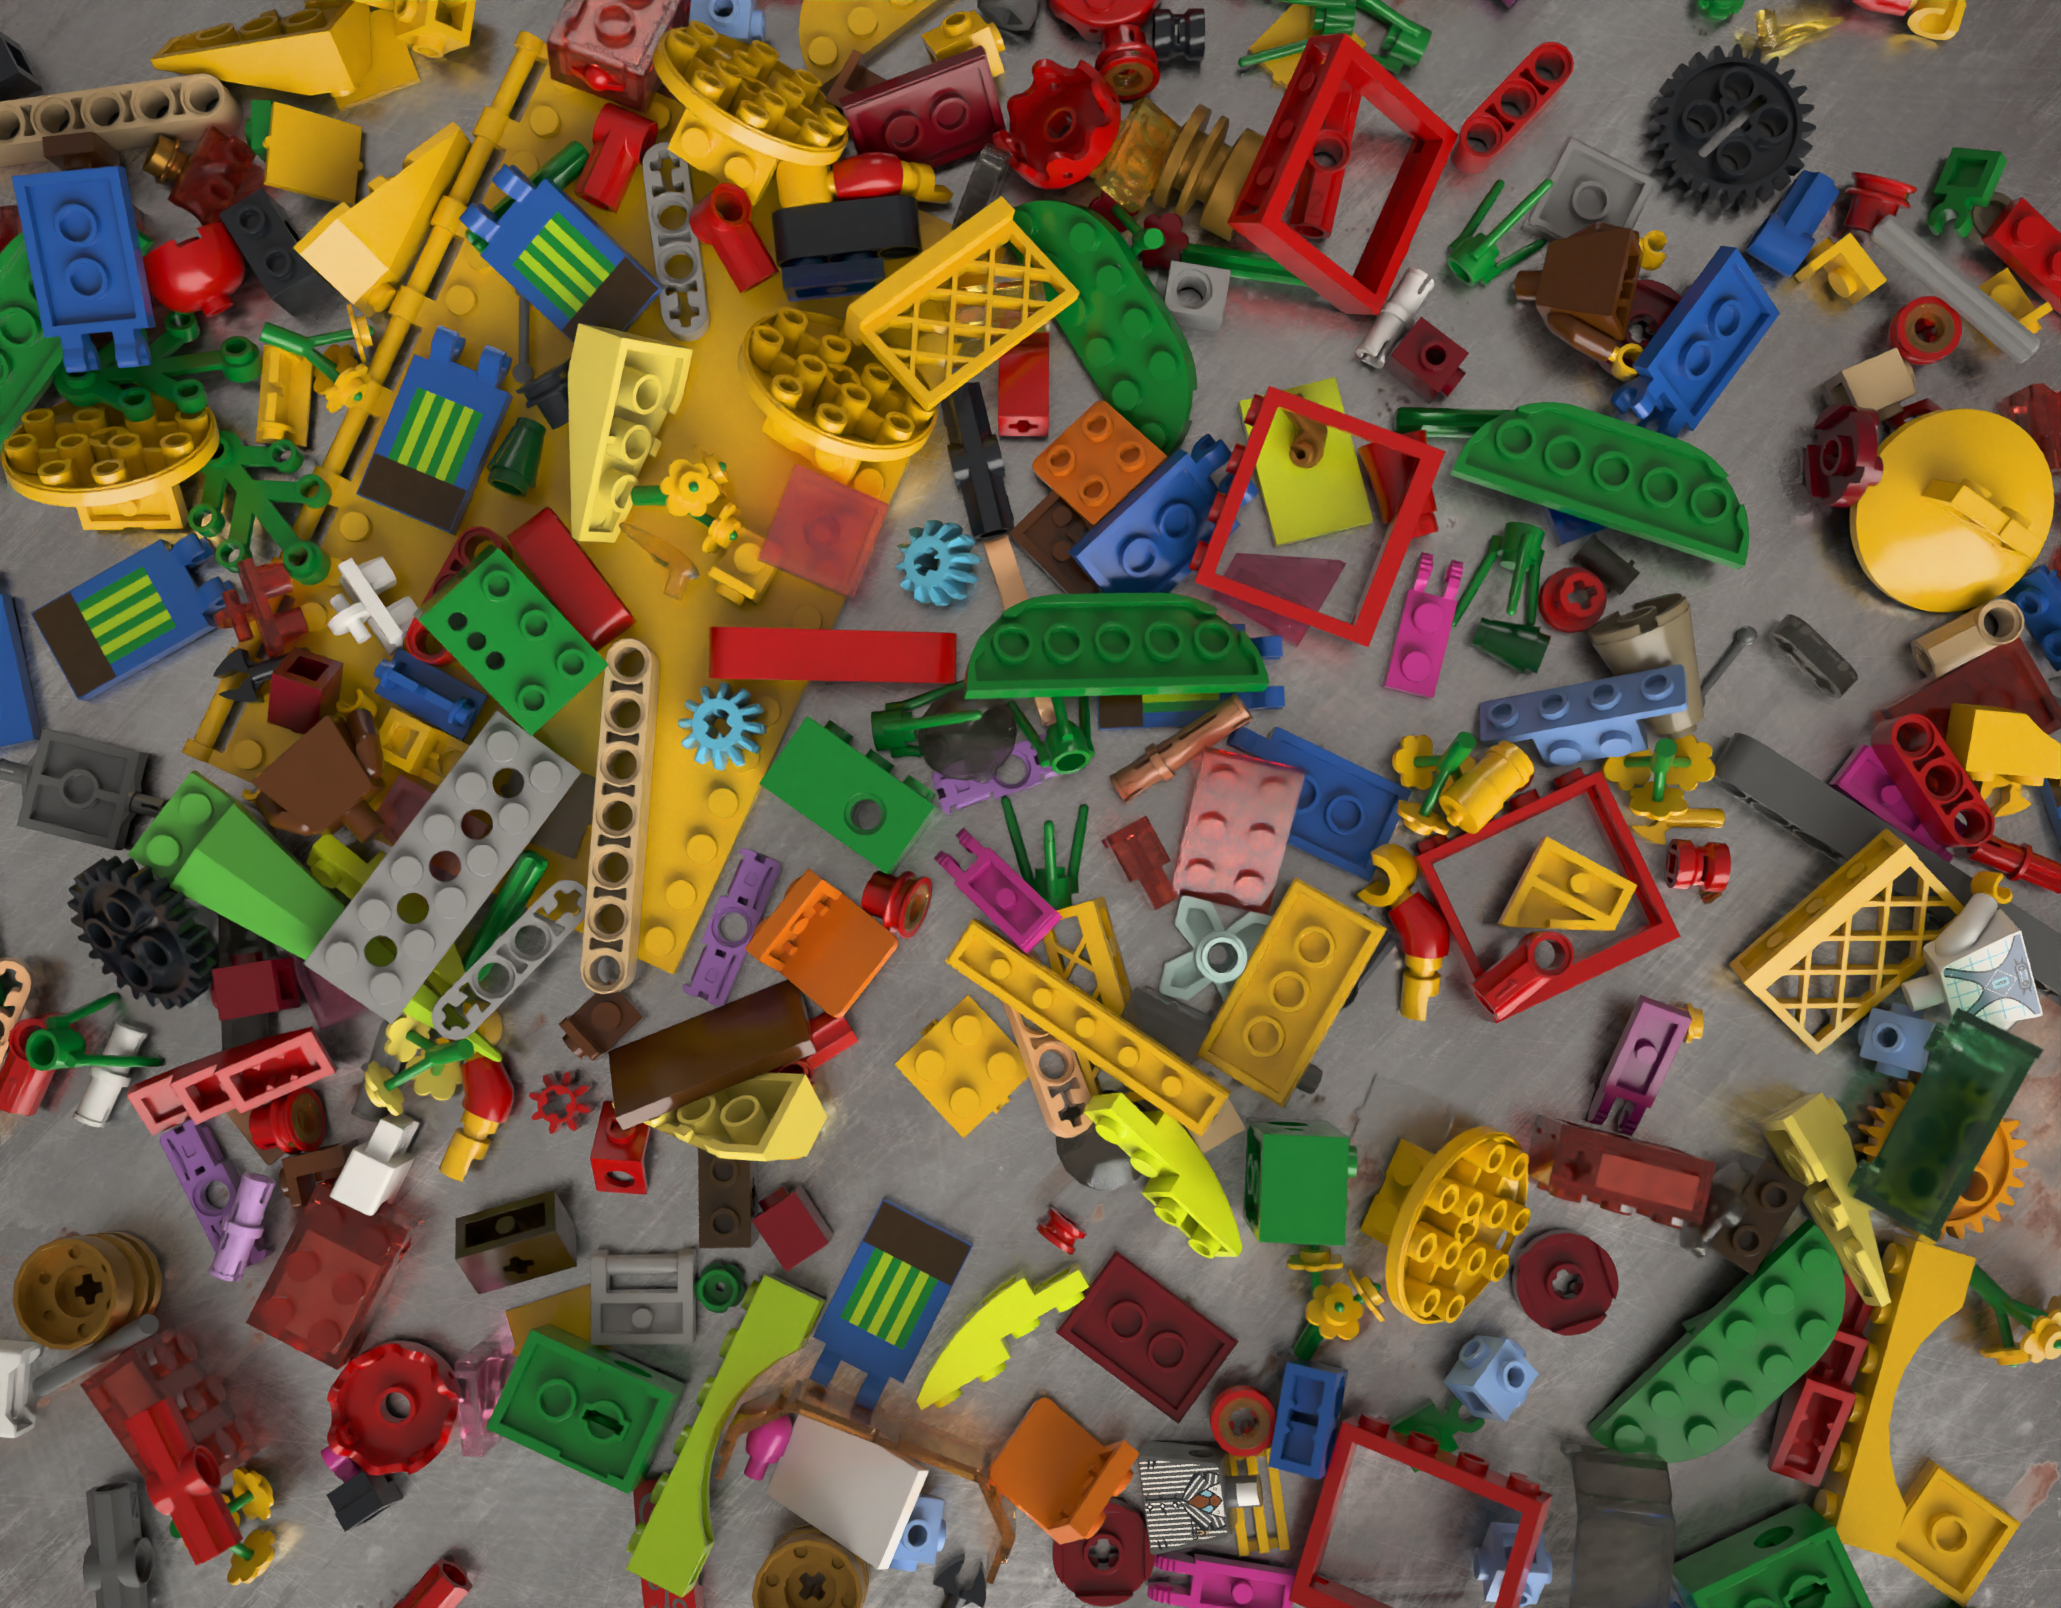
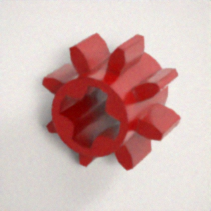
M574 1070L567 1071L563 1075L562 1082H558L552 1073L542 1076L547 1088L543 1091L538 1090L529 1093L531 1099L538 1101V1111L533 1114L532 1120L543 1118L550 1122V1134L558 1132L565 1121L572 1131L581 1128V1121L577 1115L580 1113H590L595 1110V1106L586 1103V1092L590 1091L593 1087L592 1084L580 1086L574 1082ZM567 1093L571 1098V1102L565 1108L557 1110L553 1102L559 1098V1095Z

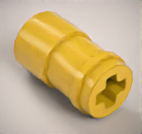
M1502 740L1497 745H1493L1485 752V757L1472 770L1466 771L1439 797L1440 806L1448 816V822L1468 833H1477L1503 807V803L1518 788H1522L1529 782V777L1534 773V766L1529 757L1515 744Z

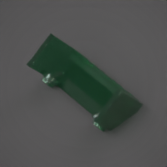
M1957 1007L1948 1026L1939 1021L1935 1025L1923 1048L1932 1053L1923 1074L1873 1163L1861 1159L1847 1185L1856 1190L1852 1201L1930 1246L1938 1242L1942 1235L1940 1231L2027 1073L2044 1050Z

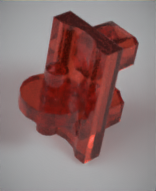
M214 125L206 128L187 164L183 165L176 175L177 182L167 200L194 215L202 226L221 222L222 219L219 214L229 208L256 154L251 150L250 146L236 135L226 136Z
M253 558L238 561L237 565L240 571L238 575L248 603H241L236 589L223 592L221 595L226 609L214 615L216 627L219 629L234 628L238 642H245L254 638L249 623L255 621L268 658L284 654V646L294 644L309 636V629L300 607L273 614L268 602L270 598L293 592V585L284 562L255 566Z

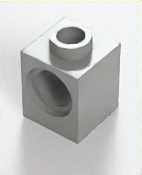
M1171 260L1168 277L1158 275L1156 290L1180 327L1218 333L1223 320L1231 270ZM1185 287L1195 288L1202 294L1203 301L1197 305L1184 304L1178 298L1177 292Z

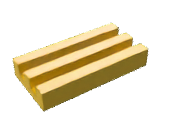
M1272 1443L1260 1454L1250 1457L1234 1456L1229 1453L1232 1476H1238L1236 1460L1246 1459L1248 1475L1259 1474L1256 1457L1265 1456L1276 1535L1267 1536L1262 1503L1261 1507H1253L1257 1537L1247 1539L1243 1508H1236L1237 1524L1235 1526V1535L1239 1557L1250 1555L1249 1552L1259 1551L1260 1554L1269 1553V1549L1279 1548L1280 1551L1290 1550L1279 1469L1268 1467Z

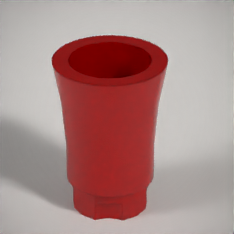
M1426 430L1401 434L1427 444ZM1369 443L1357 448L1368 472L1379 505L1383 525H1387L1391 522L1415 458L1374 443ZM1432 488L1411 539L1439 532L1434 514L1438 510Z

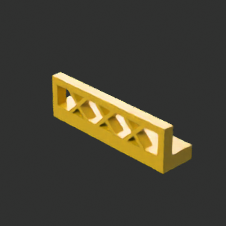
M1104 896L1056 910L1063 917L1062 919L1077 915L1083 937L1075 952L1058 943L1053 927L1043 937L1051 969L1068 981L1077 964L1093 972L1097 987L1092 997L1098 1001L1101 996L1104 1006L1144 1032L1139 1012L1135 1009L1136 1002ZM1085 948H1087L1090 961L1082 957ZM1062 955L1070 959L1066 968ZM1076 1052L1091 1098L1095 1095H1103L1098 1080V1075L1102 1069L1094 1066L1092 1062ZM1128 1088L1129 1091L1122 1093L1131 1102L1144 1099L1130 1088Z

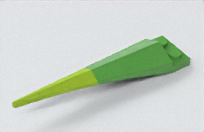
M192 771L127 854L143 867L146 865L150 866L152 872L159 878L167 877L169 887L177 892L182 891L188 898L304 960H307L346 909L239 800L198 771ZM376 936L366 945V957L376 966H387L396 957ZM424 982L402 1012L435 1029L432 1021V1012L441 997ZM449 1004L444 1005L442 1010L447 1016L442 1023L446 1028L450 1030L453 1026L458 1025L464 1029L469 1025ZM477 1030L466 1037V1039L472 1042L474 1051L493 1061H502L501 1052Z

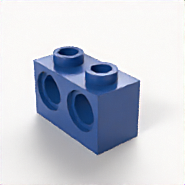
M1300 1358L1286 1362L1268 1467L1318 1480L1326 1476L1337 1440L1348 1369L1314 1361H1305Z

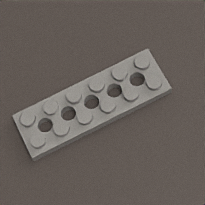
M496 711L304 962V965L393 1024L582 771ZM502 769H514L523 777L524 787L517 796L504 798L495 792L492 784L493 778ZM471 810H483L492 819V830L483 839H471L461 829L462 818ZM442 851L456 854L461 862L460 873L455 879L448 882L435 879L429 868L432 857ZM409 893H418L424 896L429 904L427 917L417 924H409L403 921L398 914L399 901ZM375 936H387L394 941L397 947L394 961L387 966H376L366 957V945Z

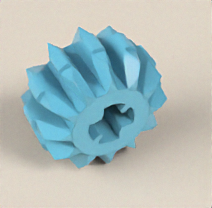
M938 520L926 521L924 528L914 527L909 529L911 544L902 543L897 545L899 550L905 554L904 561L899 562L893 567L899 572L907 573L900 586L906 591L914 592V599L918 602L925 604L933 602L936 606L943 607L951 605L952 598L962 600L968 597L965 582L975 584L980 581L976 574L971 572L972 565H977L983 560L978 554L970 553L977 540L971 535L962 534L963 528L959 524L952 522L943 524L942 521ZM938 559H940L939 567H937Z
M722 682L718 687L717 696L707 686L700 688V696L703 703L700 705L690 699L685 701L684 706L694 712L693 718H682L678 721L680 728L693 731L681 741L683 747L686 749L698 747L694 760L703 765L712 758L713 766L717 770H725L729 757L736 766H744L746 762L742 749L746 748L755 754L761 750L759 744L750 740L752 734L763 735L767 733V726L752 722L764 712L763 707L758 703L748 705L751 693L742 688L733 695L732 686L725 682ZM719 717L727 720V724L732 727L727 736L719 733V730L714 726L715 721Z

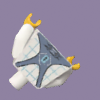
M1979 871L1976 873L1971 881L1972 897L1962 912L1935 940L1924 946L1922 951L1929 975L1901 984L1904 997L1912 1012L1938 1005L1954 1028L1996 1036L2003 1034L2017 1020L2043 1015L2021 930L2002 909L1997 910V904H2007L2013 898L2010 888L1998 886L1999 882L2004 878L2003 873Z

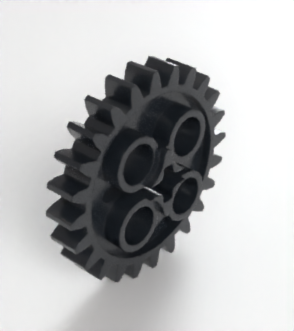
M1735 44L1727 57H1725L1721 47L1717 45L1708 54L1707 59L1703 54L1697 52L1688 62L1689 66L1681 63L1672 73L1673 79L1667 78L1659 89L1663 97H1658L1651 106V110L1659 116L1652 119L1647 126V130L1661 135L1654 139L1649 145V149L1664 151L1665 155L1658 162L1656 168L1672 167L1675 171L1668 181L1669 186L1681 180L1687 183L1683 194L1685 199L1698 190L1702 192L1701 202L1703 207H1706L1715 197H1719L1722 211H1726L1734 204L1737 197L1741 207L1747 209L1755 201L1756 197L1764 203L1775 194L1774 189L1781 192L1791 182L1790 176H1795L1804 167V163L1799 158H1804L1812 150L1813 146L1803 139L1808 138L1816 130V125L1804 122L1802 119L1814 110V105L1799 104L1798 99L1807 90V87L1804 85L1791 88L1788 83L1796 71L1790 69L1780 75L1776 71L1780 59L1777 55L1767 64L1760 62L1761 48L1759 47L1748 58H1743L1740 44ZM1724 86L1736 89L1740 94L1741 100L1729 97L1725 92ZM1761 98L1764 101L1763 106L1751 114L1739 128L1732 131L1706 157L1699 155V150L1708 144L1723 127L1728 126L1755 99ZM1687 119L1698 120L1703 125L1705 133H1698L1692 130ZM1758 122L1768 124L1774 131V137L1762 133ZM1725 154L1734 158L1738 164V170L1728 168L1723 163L1721 155Z
M114 856L108 861L105 858L100 859L74 878L76 884L68 890L74 898L67 903L78 914L71 918V922L83 928L84 933L79 935L78 939L89 943L93 948L88 954L90 958L101 959L104 963L102 973L106 975L113 972L117 976V987L121 989L125 985H129L134 999L138 1000L145 995L150 1006L155 1007L161 1002L166 1010H170L175 1005L181 1009L210 988L208 984L213 981L211 970L218 966V963L208 955L215 950V946L202 938L209 930L206 926L195 923L193 917L197 915L198 911L196 908L184 907L182 904L184 893L182 891L173 894L168 890L169 881L167 877L157 881L154 879L150 866L146 865L139 870L134 859L129 858L122 863L118 856ZM154 917H157L158 924L134 943L129 951L127 943L153 922Z

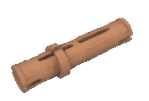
M1234 693L1221 702L1220 705L1206 712L1158 745L1152 743L1147 746L1145 754L1128 766L1110 775V780L1122 799L1128 803L1151 785L1156 784L1162 779L1168 781L1176 776L1174 771L1183 766V764L1254 719L1237 693Z

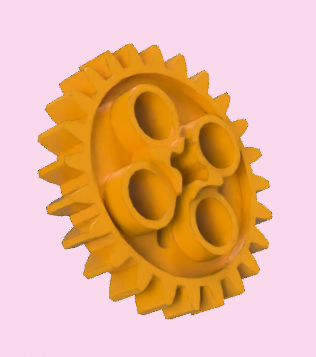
M1942 1072L1938 1073L1936 1080L1931 1075L1919 1073L1917 1074L1916 1085L1909 1080H1898L1900 1095L1882 1090L1880 1094L1886 1104L1884 1109L1869 1105L1866 1108L1875 1119L1873 1126L1858 1124L1857 1127L1862 1133L1869 1136L1868 1143L1854 1145V1150L1867 1154V1161L1857 1165L1858 1171L1869 1174L1872 1177L1863 1184V1191L1870 1194H1880L1872 1206L1882 1212L1891 1210L1888 1221L1898 1226H1903L1907 1223L1908 1232L1921 1236L1926 1230L1929 1237L1937 1240L1943 1239L1945 1231L1951 1237L1959 1240L1964 1239L1965 1226L1969 1230L1978 1233L1984 1232L1982 1216L1996 1222L2002 1220L1995 1206L1998 1203L2014 1206V1200L2006 1191L2009 1186L2023 1187L2024 1183L2013 1176V1170L2028 1166L2027 1161L2014 1157L2015 1150L2027 1145L2026 1140L2013 1138L2010 1135V1132L2020 1125L2019 1120L2001 1118L2009 1106L2008 1103L1999 1100L1990 1101L1993 1090L1983 1086H1978L1974 1089V1079L1959 1076L1955 1081L1953 1074ZM1945 1111L1946 1115L1941 1119L1940 1113ZM1920 1116L1924 1128L1919 1138L1913 1140L1910 1135V1126L1912 1121ZM1971 1121L1974 1133L1971 1140L1964 1144L1961 1139L1962 1127L1966 1122ZM1937 1152H1945L1944 1159H1936ZM1917 1167L1920 1172L1919 1184L1909 1191L1906 1182L1907 1175L1912 1169ZM1968 1172L1970 1186L1965 1193L1960 1195L1957 1186L1958 1180L1962 1174ZM1940 1192L1941 1197L1936 1201L1935 1197Z

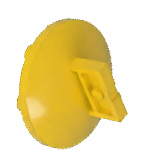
M691 20L688 27L675 28L663 33L652 56L653 65L658 76L670 92L686 107L667 148L701 172L703 170L718 179L720 184H736L749 196L753 206L761 200L780 161L808 166H824L832 164L840 158L848 142L847 127L849 122L839 113L835 106L825 103L826 96L820 91L822 82L815 75L799 68L793 70L778 60L779 53L765 42L753 40L749 45L729 38L724 34L717 33L703 22Z
M788 306L782 307L778 313L761 318L749 328L738 353V371L744 387L758 407L767 415L761 431L794 453L798 452L810 460L812 465L844 486L854 478L862 461L882 462L899 460L920 450L927 442L938 417L937 405L926 412L863 342L856 346L844 333L846 319L819 312L800 311ZM879 335L889 348L909 350L902 345L892 344ZM903 362L904 365L909 369V363ZM915 365V377L928 391H931L932 388L929 382Z
M150 391L149 393L155 406V413L149 419L141 422L127 420L123 412L103 402L88 407H79L67 400L49 408H37L24 413L21 417L23 424L3 443L1 463L7 481L15 491L37 502L76 507L84 530H124L125 527L184 529L188 522V511L179 483L198 472L213 457L219 446V429L215 416L208 406L197 413H183L177 408L175 403Z
M1949 408L1933 411L1912 419L1895 430L1878 446L1877 456L1881 457L1884 465L1882 478L1877 486H1868L1863 496L1850 506L1849 518L1850 535L1856 557L1865 574L1877 588L1894 600L1917 609L1931 612H1956L1971 609L1995 599L2024 576L2038 557L2046 541L2054 509V488L2048 463L2037 443L2025 430L2011 420L1992 412L1968 408Z
M1479 1126L1459 1134L1440 1149L1437 1154L1401 1138L1385 1173V1181L1379 1194L1375 1195L1359 1231L1388 1246L1385 1268L1387 1291L1392 1304L1405 1316L1421 1324H1435L1442 1321L1452 1323L1481 1294L1490 1281L1498 1282L1505 1275L1510 1262L1507 1254L1515 1237L1520 1235L1527 1227L1531 1214L1530 1209L1525 1207L1528 1193L1529 1157L1513 1136L1495 1127ZM1505 1230L1507 1231L1506 1239L1501 1249L1498 1250L1495 1248L1496 1244Z

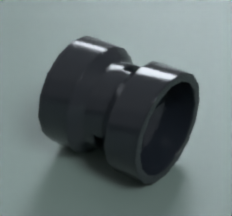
M1204 8L1188 9L1184 14H1174L1170 9L1153 10L1152 48L1156 51L1159 61H1169L1173 55H1183L1187 60L1204 59ZM1175 25H1177V45H1175Z

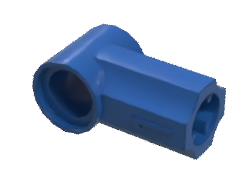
M1804 169L1793 181L1776 211L1770 213L1755 232L1745 252L1784 277H1790L1815 242V238L1812 237L1840 193L1834 185V180L1821 172H1810Z

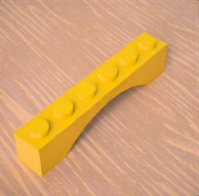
M1952 703L1945 742L1970 780L1993 782L1994 774L1996 773L2011 775L2010 782L2017 784L2043 786L2044 778L2060 779L2059 786H2061V744L2044 733L2027 714L2003 707Z
M1897 1232L1895 1233L1893 1243H1890L1885 1249L1882 1259V1268L1891 1302L1883 1307L1874 1306L1869 1316L1871 1322L1866 1336L1869 1343L1857 1369L1852 1390L1857 1396L1829 1461V1472L1824 1489L1817 1493L1813 1505V1510L1834 1525L1843 1544L1893 1558L1906 1512L1905 1503L1896 1484L1890 1457L1889 1425L1894 1397L1904 1370L1921 1343L1944 1320L1963 1307L1976 1260L1975 1257Z

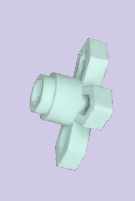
M1185 895L1181 896L1174 925L1193 949L1164 963L1158 987L1159 992L1163 995L1189 1000L1213 981L1224 1003L1239 975L1245 969L1247 960L1273 916L1248 911L1224 930L1212 902ZM1216 945L1223 946L1227 951V958L1221 964H1213L1209 960V951Z

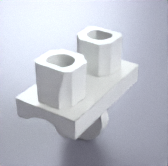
M381 556L357 566L353 559L350 558L339 564L338 569L342 573L339 583L354 604L350 605L343 594H338L329 601L338 613L328 623L332 633L335 636L351 632L357 643L360 644L371 637V634L363 624L367 622L389 656L395 654L398 648L403 649V638L406 637L408 628L415 617L413 613L418 608L409 596L388 607H385L377 595L396 585V577L385 559Z

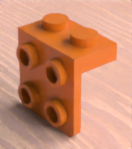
M1097 401L1035 458L1032 468L1044 483L1083 518L1089 531H1091L1161 466L1168 457L1107 402Z
M808 868L801 877L795 879L789 885L785 892V898L771 916L758 924L754 930L752 940L744 949L758 961L780 972L826 1013L839 1018L848 1011L896 950L898 939L832 883Z
M1043 1397L1032 1404L987 1469L986 1477L992 1486L1057 1543L1064 1544L1084 1538L1089 1539L1100 1529L1106 1519V1513L1103 1512V1509L1112 1496H1118L1130 1483L1134 1475L1130 1468L1140 1453L1126 1440L1102 1446L1049 1398Z

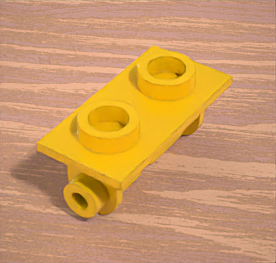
M267 344L263 346L256 443L271 445L276 440L288 439L296 446L307 447L313 364L302 356Z

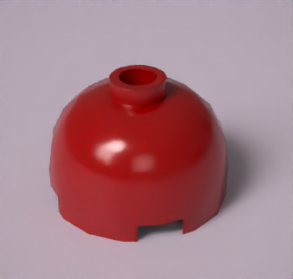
M215 222L197 228L202 238L192 237L178 244L172 239L143 257L148 289L159 303L171 311L184 314L202 310L206 317L217 315L234 304L229 296L242 285L245 276V263L240 248L224 222Z

